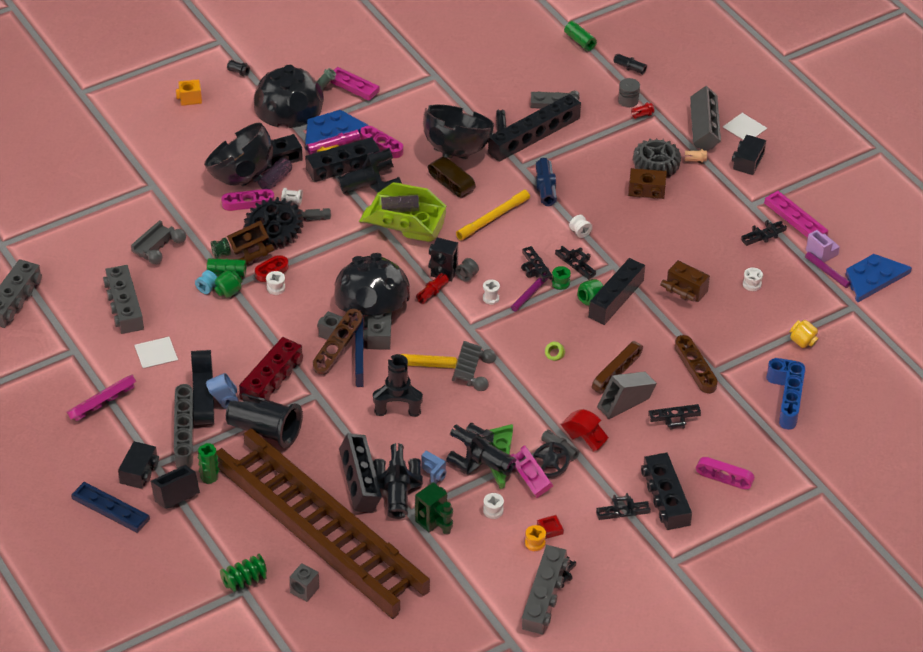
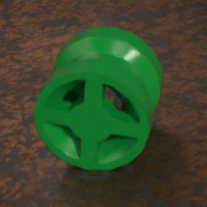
M564 266L554 268L552 271V286L558 290L567 289L570 286V270Z

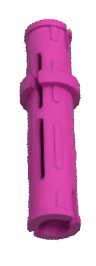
M358 130L344 134L339 133L338 136L307 144L309 155L317 153V150L322 146L324 148L337 144L342 146L360 141V133Z

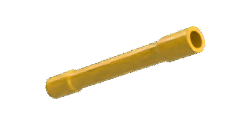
M525 189L484 216L456 231L457 238L461 241L466 239L515 206L524 203L530 199L529 192Z

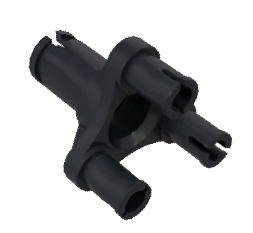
M390 148L377 153L371 152L367 154L362 168L344 174L342 177L338 176L337 179L343 194L346 191L350 192L369 185L370 188L378 193L393 182L402 184L400 177L384 182L379 175V172L394 167Z
M401 354L392 355V360L388 359V377L385 380V385L373 392L374 413L377 416H384L387 413V402L401 401L409 404V415L417 417L421 414L423 394L411 385V380L408 376V359Z
M469 423L466 430L457 424L453 426L456 430L451 429L450 436L464 442L467 454L465 458L455 451H451L447 456L446 462L460 468V471L467 475L482 464L500 473L503 472L505 476L512 473L517 459L493 446L494 433L492 431L484 430L474 423Z
M396 443L391 445V461L387 470L384 459H375L373 461L379 488L387 491L388 516L394 519L405 518V515H408V490L423 485L421 460L417 458L408 460V470L406 462L403 460L404 446L398 443V451H396Z

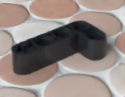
M211 350L191 351L194 425L214 424V397L210 394L206 384L207 380L213 378Z

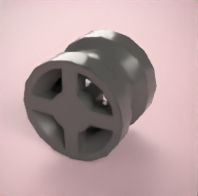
M465 258L462 264L458 265L455 269L456 275L466 282L470 281L472 276L476 275L479 271L478 264L471 258Z

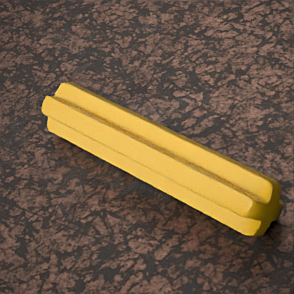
M401 354L408 359V366L455 368L457 364L456 357Z

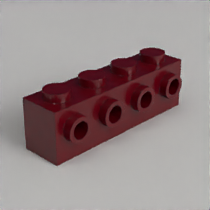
M282 336L239 384L240 399L243 400L242 393L269 400L275 389H278L282 381L291 375L296 365L302 362V345Z

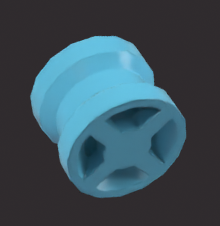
M206 270L202 273V277H198L195 280V286L201 293L209 294L212 291V287H216L214 281L217 276L212 271Z

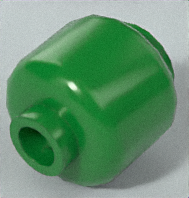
M226 270L215 279L216 287L214 290L220 297L231 298L241 290V283L243 281L235 271Z
M597 279L585 281L579 285L577 296L583 304L589 306L590 300L604 285Z

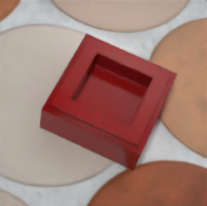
M557 515L537 520V525L543 527L546 531L545 539L563 535L564 529Z

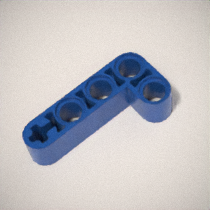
M773 358L768 363L766 377L770 383L785 386L779 425L784 429L791 430L797 425L805 365L799 361Z

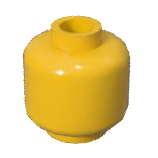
M798 320L789 331L791 333V340L801 348H806L808 345L812 347L819 339L816 337L818 329L807 320Z

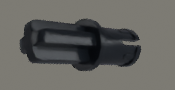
M621 54L614 56L613 62L626 67L627 70H633L642 75L647 70V64L634 60L633 57L628 58Z

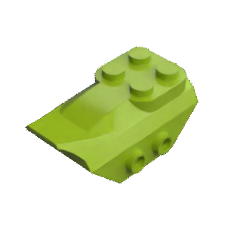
M393 182L377 193L372 204L365 209L359 222L402 231L404 237L430 242L437 238L444 224L446 205L427 188Z

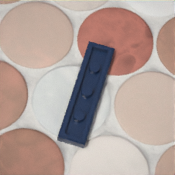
M363 318L362 324L355 333V375L357 387H364Z
M83 482L71 494L74 501L136 533L150 520V515L86 482Z

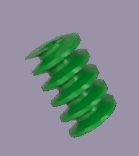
M258 553L257 558L251 556L249 561L247 559L242 560V564L237 562L234 564V567L227 566L226 570L220 569V576L225 587L230 588L235 593L236 585L244 589L243 582L251 586L252 578L256 583L259 582V575L264 580L267 579V568L263 557Z

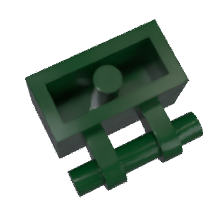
M434 482L415 494V522L428 533L439 526L443 529L444 534H450L453 528V520L451 519L453 508L451 503L447 501L448 495L446 490Z

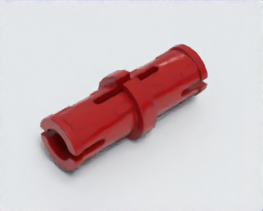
M440 273L433 281H429L425 285L426 287L416 294L417 301L420 303L422 301V304H425L433 295L436 296L439 290L449 282L448 277Z

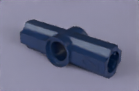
M540 158L539 161H536L537 190L540 192L541 203L545 206H552L557 202L556 176L553 173L551 161L547 158Z

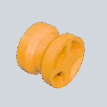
M539 525L529 526L525 532V546L530 551H540L545 547L546 531Z

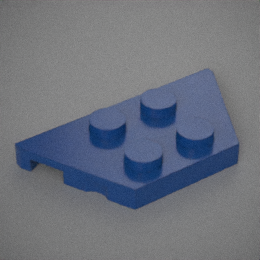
M342 110L310 118L307 122L306 150L307 144L338 136L339 133L344 134L358 130L361 134V128L369 125Z
M872 254L848 267L845 274L848 281L851 282L850 287L855 292L856 301L860 302L910 274L912 267Z

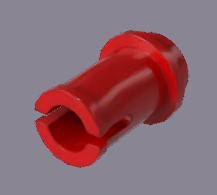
M646 102L645 105L632 108L631 113L639 112L632 115V117L637 119L646 115L651 116L655 112L653 104Z

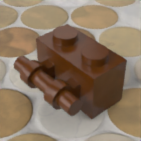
M261 221L227 236L235 255L242 252L244 254V257L238 260H246L248 265L253 263V260L262 256L266 257L268 253L275 251L272 244L266 247L263 244L270 239ZM258 245L259 250L249 254L248 249Z
M677 260L668 270L667 281L663 279L660 286L666 288V291L669 293L674 292L680 295V298L684 300L688 299L692 302H699L708 292L710 275Z

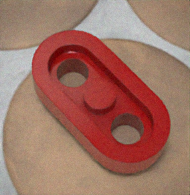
M276 255L257 265L255 268V278L258 281L266 282L268 273L273 271L286 272L289 268L288 259L285 256Z

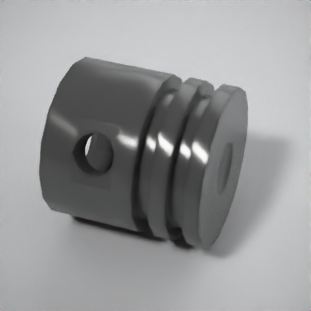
M625 78L620 81L618 95L620 105L630 108L638 104L640 83L636 79Z

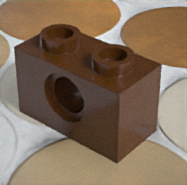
M631 168L628 196L664 199L667 171Z

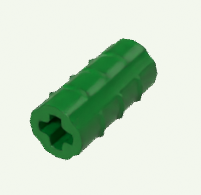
M570 21L565 26L564 32L587 51L592 50L596 46L597 40L576 22Z
M208 258L207 270L212 271L216 276L221 275L226 270L235 271L240 277L246 276V260Z
M205 443L198 448L199 472L201 480L204 483L211 484L216 482L219 476L218 455L213 444Z

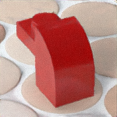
M585 409L572 412L560 424L572 440L581 436L593 451L598 450L609 438L599 426L601 419Z

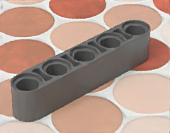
M180 384L175 388V465L177 468L183 465L191 468L193 466L194 446L193 389L188 384Z

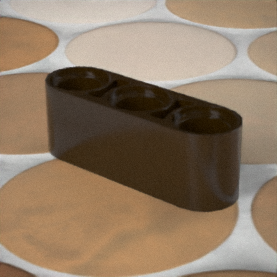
M442 156L428 165L430 175L458 197L465 195L476 187L474 179L446 157Z

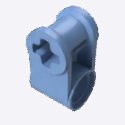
M226 373L206 381L210 394L216 398L223 408L227 409L230 401H239L236 397L237 386Z

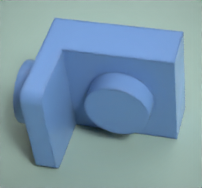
M427 450L421 455V468L430 474V484L432 482L437 484L439 481H442L447 473L446 461Z

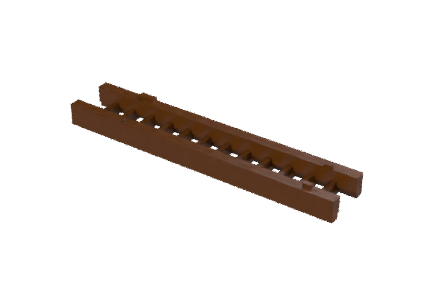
M252 428L243 433L244 444L252 452L241 460L234 459L223 448L217 450L218 468L222 473L390 618L394 619L399 615L400 600L397 596L403 593L409 586H412L423 596L430 592L429 577L402 556L397 548L383 540ZM260 459L266 462L253 472L247 470V468ZM274 470L279 473L265 484L260 481ZM287 481L292 484V486L279 495L273 492ZM300 493L306 496L293 506L287 504L288 501ZM313 503L319 507V509L306 518L299 514ZM326 515L333 519L319 530L313 526V524ZM339 527H343L347 531L333 542L326 537ZM356 538L360 544L345 554L340 548ZM368 550L374 554L372 558L362 565H358L354 561ZM383 561L389 566L375 578L368 573ZM396 574L403 578L402 581L389 590L382 585Z

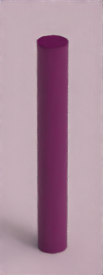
M811 252L806 253V259L845 288L850 286V281Z
M539 277L515 301L511 309L516 312L545 282Z

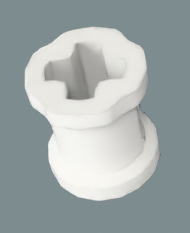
M283 188L281 201L286 198L287 203L292 200L294 204L300 206L303 191H292Z
M496 280L485 281L483 284L485 291L483 301L486 304L494 305L499 302L498 291L500 284Z

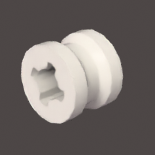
M577 215L570 221V229L579 238L586 237L592 231V224L586 221L583 215Z
M758 268L746 269L743 287L749 291L759 290L762 285V271Z
M279 271L268 273L266 276L267 291L273 295L282 294L285 291L284 274Z
M497 493L487 494L484 497L483 513L487 518L497 519L503 514L504 499Z

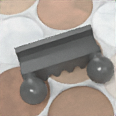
M159 220L131 244V251L148 260L151 264H159L163 258L159 247L163 248L164 242L168 243L169 238L175 243H183L186 240V232L182 229L174 230L172 226L168 229Z
M463 341L452 381L459 378L468 381L467 386L472 385L478 391L487 390L489 382L485 377H473L479 358L485 363H493L496 360V353L492 349L483 351L481 346Z

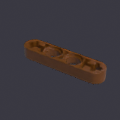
M350 309L346 312L314 358L313 369L317 374L324 375L329 372L362 324V314L359 310ZM355 315H357V320H358V321L354 320V321L351 323V328H350V327L348 326V324L350 323V316H351V317H354ZM344 329L349 334L346 338H340L337 335L338 332ZM335 345L338 350L336 353L330 354L327 352V347ZM324 355H325V356L327 357V359H326V361H325V366H326V367H325V368H324V367H321V368L319 369L317 363H318V362H319V363H322V362L324 361V359H325V357H324Z
M678 336L675 340V350L699 389L707 394L714 393L717 389L718 380L689 336ZM693 355L696 357V359L691 360L688 359L687 356ZM700 368L703 369L705 372L698 373L695 370Z
M632 341L596 376L592 383V389L600 394L604 393L612 375L623 374L640 357L643 345Z

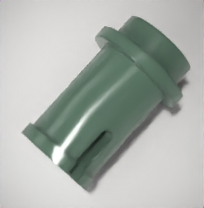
M331 68L324 70V74L317 80L322 90L331 80H335L336 73Z

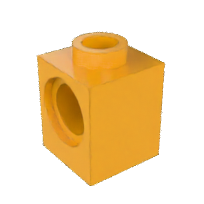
M199 79L178 81L179 88L176 89V98L180 99L181 106L202 104Z

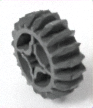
M649 138L648 141L643 140L642 143H638L634 150L633 163L636 169L667 171L666 175L671 177L672 173H676L680 167L681 153L676 148V144H671V141L665 142L664 139L658 140L656 138L652 140Z

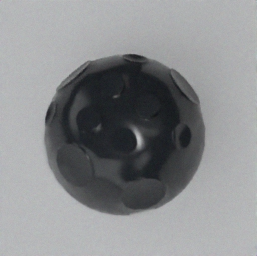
M289 64L268 72L260 80L254 94V109L257 116L269 125L278 127V124L289 125V128L306 125L308 119L321 114L324 95L321 86L309 72Z
M434 104L429 105L428 110L425 108L423 131L427 140L434 147V150L442 152L443 157L452 158L457 156L461 159H468L469 155L481 151L490 141L494 123L486 116L474 112L472 116L463 113V108Z
M261 122L253 123L235 133L237 138L230 143L222 142L207 157L204 165L215 179L227 185H241L243 187L250 181L256 182L261 179V173L271 167L273 146L270 135Z
M372 253L370 256L353 257L352 262L340 271L334 284L335 303L338 308L345 312L350 309L360 310L362 315L384 314L403 307L402 302L405 299L407 301L410 299V284L404 271L396 263L382 257L381 253Z

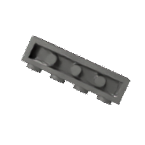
M705 86L690 96L693 144L696 148L708 151L721 142L718 95Z
M19 259L0 284V327L6 328L8 323L14 319L17 311L23 307L25 300L31 296L36 285L41 282L40 265Z
M128 265L106 268V277H103L104 287L109 288L106 292L108 301H112L110 303L111 312L116 314L114 316L115 326L120 327L121 334L144 330L143 316Z
M392 312L364 316V328H367V330H364V341H367V349H391Z
M546 544L522 616L523 630L543 635L545 627L549 626L551 620L550 611L552 607L555 608L558 598L556 593L562 587L564 580L562 575L569 566L570 559L567 558L566 549Z

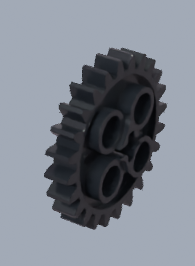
M271 197L269 202L262 200L261 205L255 203L256 208L250 207L251 213H246L247 218L244 219V228L261 221L270 239L263 243L264 246L272 244L275 245L276 249H278L279 244L285 247V242L292 243L291 238L297 239V233H302L301 228L304 227L301 209H298V205H293L292 200L287 203L286 198L279 201V197L275 201H272Z

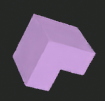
M818 230L808 234L806 252H811L823 262L839 255L840 246L826 234H822Z

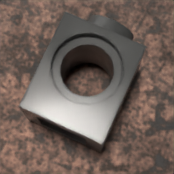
M328 311L317 323L319 337L328 340L343 317ZM342 329L337 335L340 338H344L348 331Z
M301 563L289 577L290 593L308 602L319 589V572Z

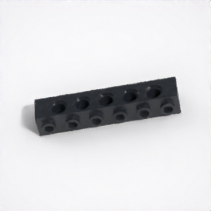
M568 94L492 134L488 142V153L500 162L579 120L581 102L571 94Z

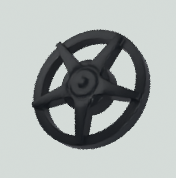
M557 442L545 443L533 454L535 460L537 458L543 460L541 467L543 471L546 468H556L558 470L554 473H545L548 478L561 475L566 471L570 463L568 450ZM549 447V452L539 454L542 450ZM553 447H559L564 452L557 454L553 451ZM566 456V462L560 469L558 466L560 458Z

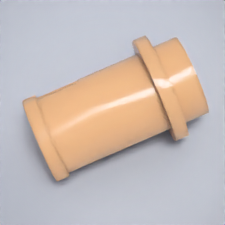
M685 150V155H692V157H685V162L701 161L703 163V161H707V150Z

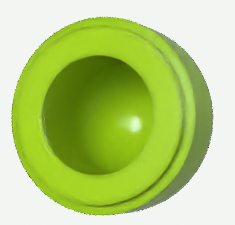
M550 342L545 348V355L550 360H560L565 355V348L559 342ZM552 349H559L557 356L550 355Z

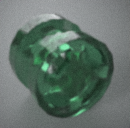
M226 237L221 238L220 241H211V249L215 259L220 258L222 255H231L230 245Z

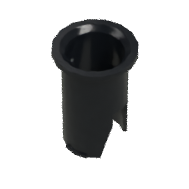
M242 393L243 401L229 402L225 414L227 424L246 431L252 428L261 436L277 440L282 448H288L295 442L303 420V411L299 404L294 403L286 406Z

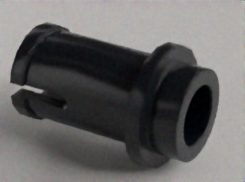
M231 59L227 64L228 70L237 72L241 76L248 75L250 72V66L245 62L239 63Z

